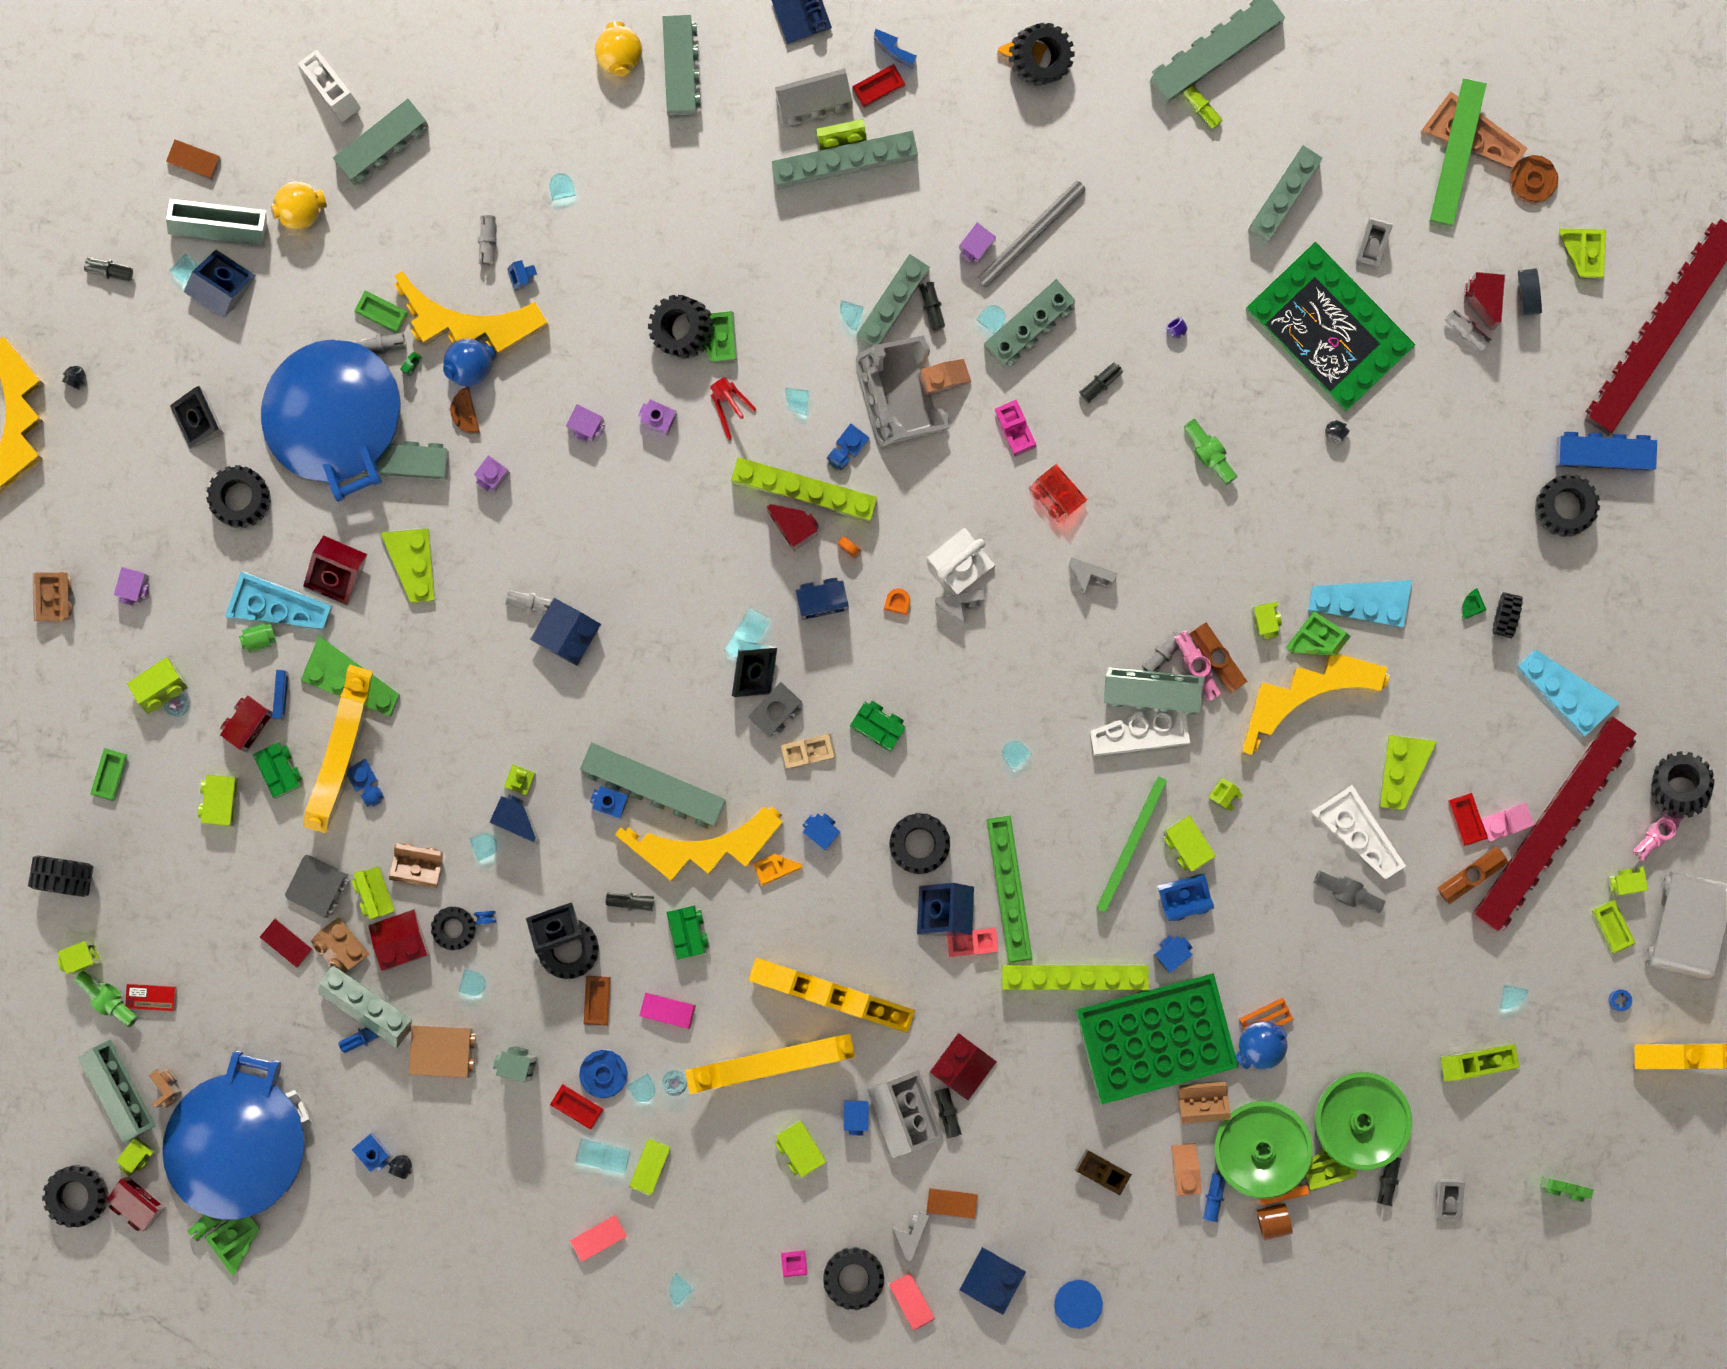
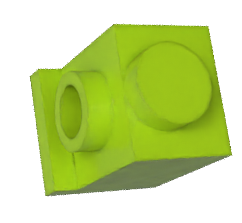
M1278 601L1252 608L1258 637L1263 635L1265 639L1279 637L1278 631L1279 626H1282L1280 613L1275 612L1274 609L1279 606Z
M1644 866L1636 867V873H1633L1631 868L1619 870L1618 876L1609 877V886L1611 891H1615V896L1648 890Z
M136 1137L133 1138L116 1162L120 1164L119 1169L123 1173L131 1176L136 1170L141 1172L149 1162L147 1156H154L157 1151Z

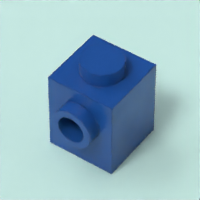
M600 786L599 790L594 789L590 803L593 804L592 809L621 819L629 796Z
M826 813L823 816L817 814L815 817L810 815L802 825L805 828L803 833L825 851L840 834V831L833 826L836 821Z
M1169 935L1159 943L1161 948L1154 953V956L1166 971L1171 973L1193 955L1190 952L1193 947L1185 937L1180 939L1178 936L1172 938Z
M844 1100V1131H849V1135H863V1131H868L869 1101Z
M374 1133L369 1134L351 1149L370 1172L375 1169L379 1172L389 1164L387 1159L391 1154Z

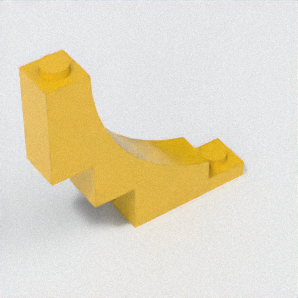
M4 336L0 338V380L4 391L6 407L5 425L0 441V493L43 459L25 436L43 422L26 398L44 383Z
M1337 654L1336 656L1328 655L1323 674L1296 667L1289 689L1264 682L1260 683L1241 753L1251 756L1253 751L1257 752L1261 738L1257 737L1258 733L1266 736L1272 735L1278 724L1287 714L1314 696L1340 689H1362L1380 692L1382 688L1387 687L1390 674H1386L1387 667L1342 654Z
M349 665L347 669L345 686L340 696L329 744L315 787L305 810L303 827L327 833L343 795L346 775L355 756L357 739L366 720L373 671Z
M771 806L769 809L763 807L752 819L736 830L708 840L677 841L647 833L639 842L637 841L639 835L629 827L626 830L620 828L615 835L670 881H673L690 859L708 874L712 872L727 852L747 867L782 825L783 821L780 820L782 814Z
M757 957L748 981L906 1033L909 1031L915 1013L914 1009Z
M849 1033L687 1069L685 1074L689 1093H698L854 1058L855 1054L851 1035Z

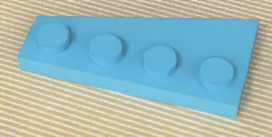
M1412 580L1312 586L1308 611L1404 628Z
M1534 650L1517 666L1583 736H1586L1620 704V702L1537 650Z

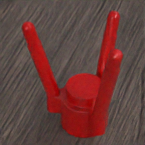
M724 377L710 386L713 392L710 396L715 403L726 437L730 441L732 437L719 400L722 403L728 401L740 419H743L744 415L732 398L734 393L753 412L756 411V408L736 388L733 382L729 383L728 379Z

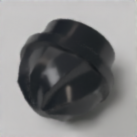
M70 366L62 374L64 375L62 382L78 390L82 384L85 385L86 374L80 366Z
M1334 420L1327 424L1325 434L1331 443L1334 442L1339 445L1348 435L1350 430L1346 427V423Z
M397 1155L389 1162L390 1169L388 1173L396 1177L407 1179L408 1174L412 1173V1162L406 1155Z

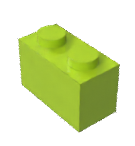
M165 657L126 683L137 703L147 714L158 710L164 703L179 696L182 691L188 688L178 669L168 657Z
M206 775V780L202 779L200 793L204 794L203 804H199L198 818H201V823L233 827L238 778Z
M1190 815L1164 831L1166 836L1163 839L1170 850L1174 848L1178 853L1179 857L1176 859L1183 870L1188 869L1189 872H1192L1216 857Z
M83 941L58 951V966L66 974H77L102 964L93 941Z
M801 1120L776 1135L778 1140L774 1143L782 1155L787 1153L791 1160L787 1164L794 1175L799 1173L802 1178L827 1162Z

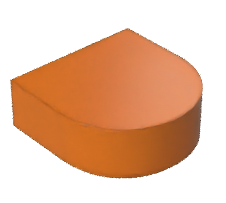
M844 536L837 542V545L854 559L861 553V550Z
M900 588L893 589L887 595L884 610L907 616L910 606L909 594Z

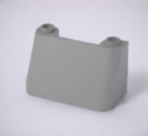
M924 335L874 345L856 357V369L876 440L881 447L945 431L950 428L948 414L940 407L934 408L931 395L925 396L918 373L923 369L922 363L927 360L930 353V348L926 343Z
M1671 871L1669 876L1665 875L1662 889L1666 890L1667 899L1657 942L1653 946H1649L1646 952L1647 966L1702 980H1712L1716 971L1727 924V883Z

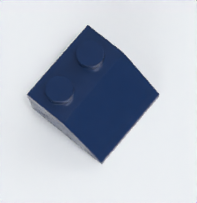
M216 249L192 271L184 293L224 318L236 307L256 275Z
M836 577L823 580L824 584L814 586V582L799 585L800 589L796 590L801 619L806 620L849 611L843 580L838 581Z
M553 598L530 640L567 662L578 666L601 623Z
M508 794L507 798L501 796L489 823L537 844L539 837L527 807L522 805L523 800Z
M958 883L919 886L917 934L936 936L972 935L974 887Z
M982 1247L959 1290L1003 1315L1026 1271Z

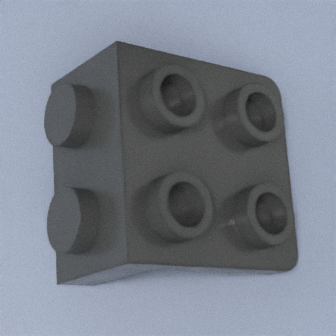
M305 855L285 893V897L316 912L315 914L328 918L329 914L333 915L339 904L336 900L340 893L345 892L349 884V880H347L349 874L310 855Z

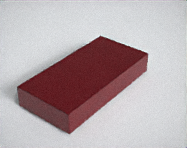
M276 918L260 936L263 941L296 968L301 965L313 950V948Z

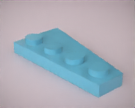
M242 571L225 617L324 629L333 605Z

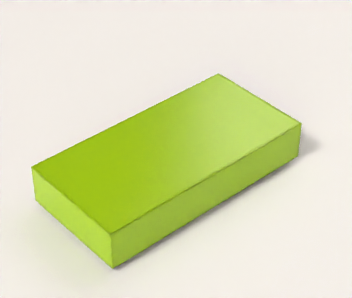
M1615 900L1592 910L1613 954L1636 944Z

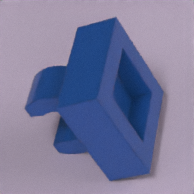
M522 260L513 262L507 268L514 291L524 289L530 283L529 279L537 275L535 266L524 267Z

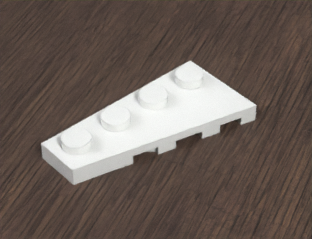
M1152 708L1091 731L1094 756L1190 745L1186 714L1178 710L1163 712L1158 710V708Z
M1353 785L1312 811L1313 814L1322 820L1385 879L1406 867Z

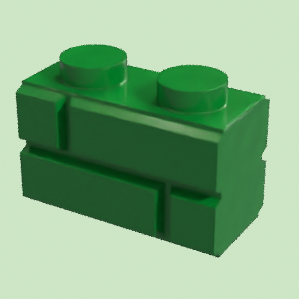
M872 700L869 704L864 702L849 727L891 753L906 726L902 725L904 720L893 713L889 717L882 712L883 707Z
M277 742L253 754L274 799L302 787L300 781L303 780V777L298 767L293 768L289 760L293 756L287 745L283 746L282 743Z
M694 905L666 912L677 960L705 954V948L710 946L707 933L702 934L700 924H704L701 909L696 910Z

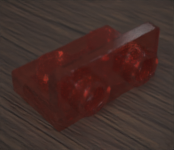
M1057 464L1041 475L1029 487L1034 498L1040 501L1047 509L1049 515L1059 524L1087 501V498Z

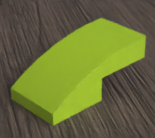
M648 1138L629 1188L652 1196L671 1147Z

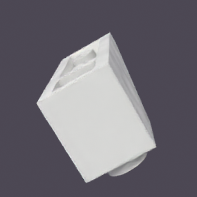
M315 50L298 63L341 122H344L361 109L351 92L318 50Z

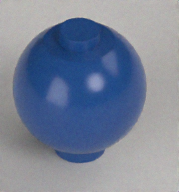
M464 338L457 340L446 350L443 360V372L448 379H451L458 385L466 387L478 385L489 375L492 361L496 358L495 351L492 346H488L487 343L482 344L475 339Z
M1258 1021L1250 1024L1240 1036V1051L1235 1054L1236 1059L1245 1069L1251 1066L1259 1070L1276 1067L1282 1062L1287 1053L1286 1031L1282 1026H1277L1268 1021Z

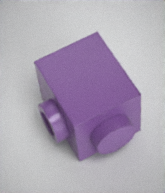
M977 222L959 245V249L962 251L960 253L961 256L969 262L974 260L979 263L996 241V236Z
M650 399L648 404L643 403L638 416L641 417L640 422L642 425L668 436L677 416V411Z
M576 404L566 427L575 432L574 437L586 442L587 439L594 441L596 436L600 437L605 424H603L604 419L602 416Z
M488 455L474 475L478 479L476 483L486 491L491 488L496 492L510 472Z
M121 567L114 595L120 598L119 602L133 606L134 602L141 603L142 598L146 599L149 591V585L146 584L149 575Z

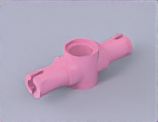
M1188 631L1181 632L1180 636L1179 634L1174 636L1184 655L1182 658L1187 673L1192 676L1205 677L1204 693L1207 700L1214 699L1215 695L1216 697L1221 695L1212 678L1213 673L1210 661L1202 655L1199 648L1196 649ZM1200 659L1202 667L1199 671L1195 672L1193 664L1196 660Z
M1664 814L1658 821L1650 825L1648 832L1645 834V839L1632 850L1634 855L1640 854L1637 858L1645 861L1656 847H1660L1665 841L1674 837L1676 830L1679 828V823L1683 819L1677 818V814H1673L1672 817ZM1659 825L1666 829L1665 836L1660 834Z

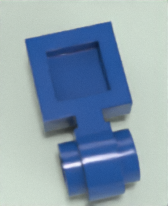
M850 423L836 441V444L842 449L834 448L826 459L830 461L829 464L836 470L839 468L842 471L850 461L847 457L848 453L855 458L869 441L870 437Z
M367 759L349 768L347 777L356 792L364 789L361 797L366 806L372 805L374 807L381 803V800L385 797L378 785L375 787L371 786L378 779Z

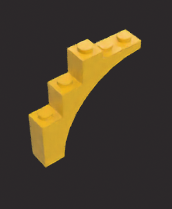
M403 271L394 275L398 281L394 283L397 291L401 296L406 294L410 301L406 305L413 317L417 314L419 316L411 321L414 326L411 332L418 342L422 340L425 345L451 331L452 333L448 334V337L452 343L464 338L479 341L488 336L489 338L485 340L487 345L492 346L494 351L497 350L498 354L502 355L549 326L535 302L519 310L501 315L477 316L462 314L444 308L427 298L410 282Z
M1727 1043L1634 1045L1635 1069H1727Z

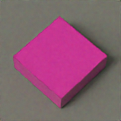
M805 1250L781 1252L783 1277L808 1275Z

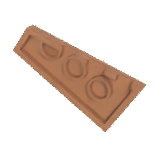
M1450 91L1421 131L1448 142L1458 96ZM1480 113L1471 151L1513 168L1528 148Z

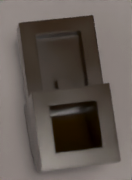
M1087 1149L1075 1168L1076 1172L1119 1196L1132 1175Z

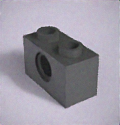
M780 682L749 715L748 719L769 738L772 735L777 737L786 728L783 723L789 717L794 719L801 712L802 708L800 705L802 701ZM775 705H780L784 709V714L780 718H773L770 715V709Z

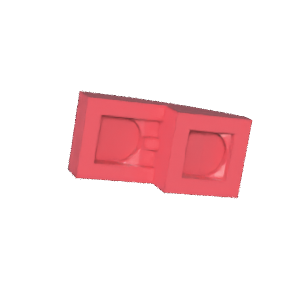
M996 928L972 930V935L947 936L949 957L999 952Z
M616 1215L569 1241L582 1262L627 1236Z
M911 1273L889 1284L914 1331L935 1320Z

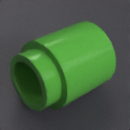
M263 623L243 629V635H239L242 648H248L249 653L270 647L272 643L276 642L271 624L265 625Z

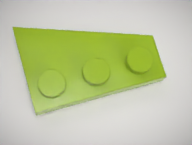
M1388 735L1379 807L1405 810L1437 741Z

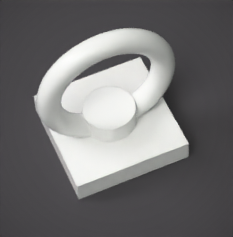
M966 528L962 529L927 557L937 570L939 578L944 579L955 594L963 592L995 566L982 550L985 547V541L983 539L975 541Z

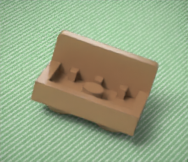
M67 571L59 573H33L34 621L62 622L69 619L72 613V604L68 601L71 579L68 577Z
M408 843L395 844L389 880L437 888L443 865V852L435 848L424 849L414 847Z
M339 917L320 930L311 940L315 951L327 960L329 967L335 966L345 974L369 955L367 950Z
M164 1068L156 1069L149 1075L163 1094V1096L152 1103L155 1108H168L179 1099L177 1095L182 1091L176 1085L178 1080L170 1070L166 1071Z
M1227 1082L1180 1085L1178 1087L1182 1124L1231 1120Z

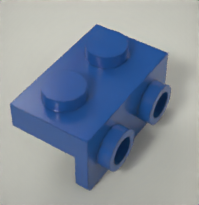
M1204 873L1157 886L1163 911L1168 921H1180L1186 916L1193 914L1201 915L1214 909Z

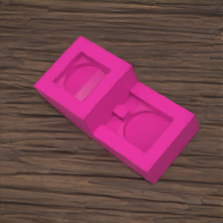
M1017 399L995 408L996 415L1014 456L1037 447Z
M645 992L639 1016L690 1029L696 1005Z

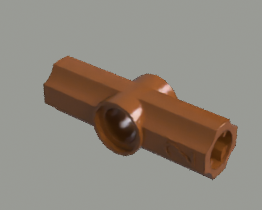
M1207 622L1189 634L1204 657L1208 658L1211 668H1213L1230 694L1248 682L1230 657L1229 651L1223 647ZM1214 652H1221L1224 655L1225 660L1223 664L1213 662L1212 655Z
M1495 846L1439 885L1437 889L1442 898L1450 905L1472 888L1480 885L1485 879L1509 862L1498 846ZM1471 868L1478 872V879L1475 882H1471L1467 878V872Z

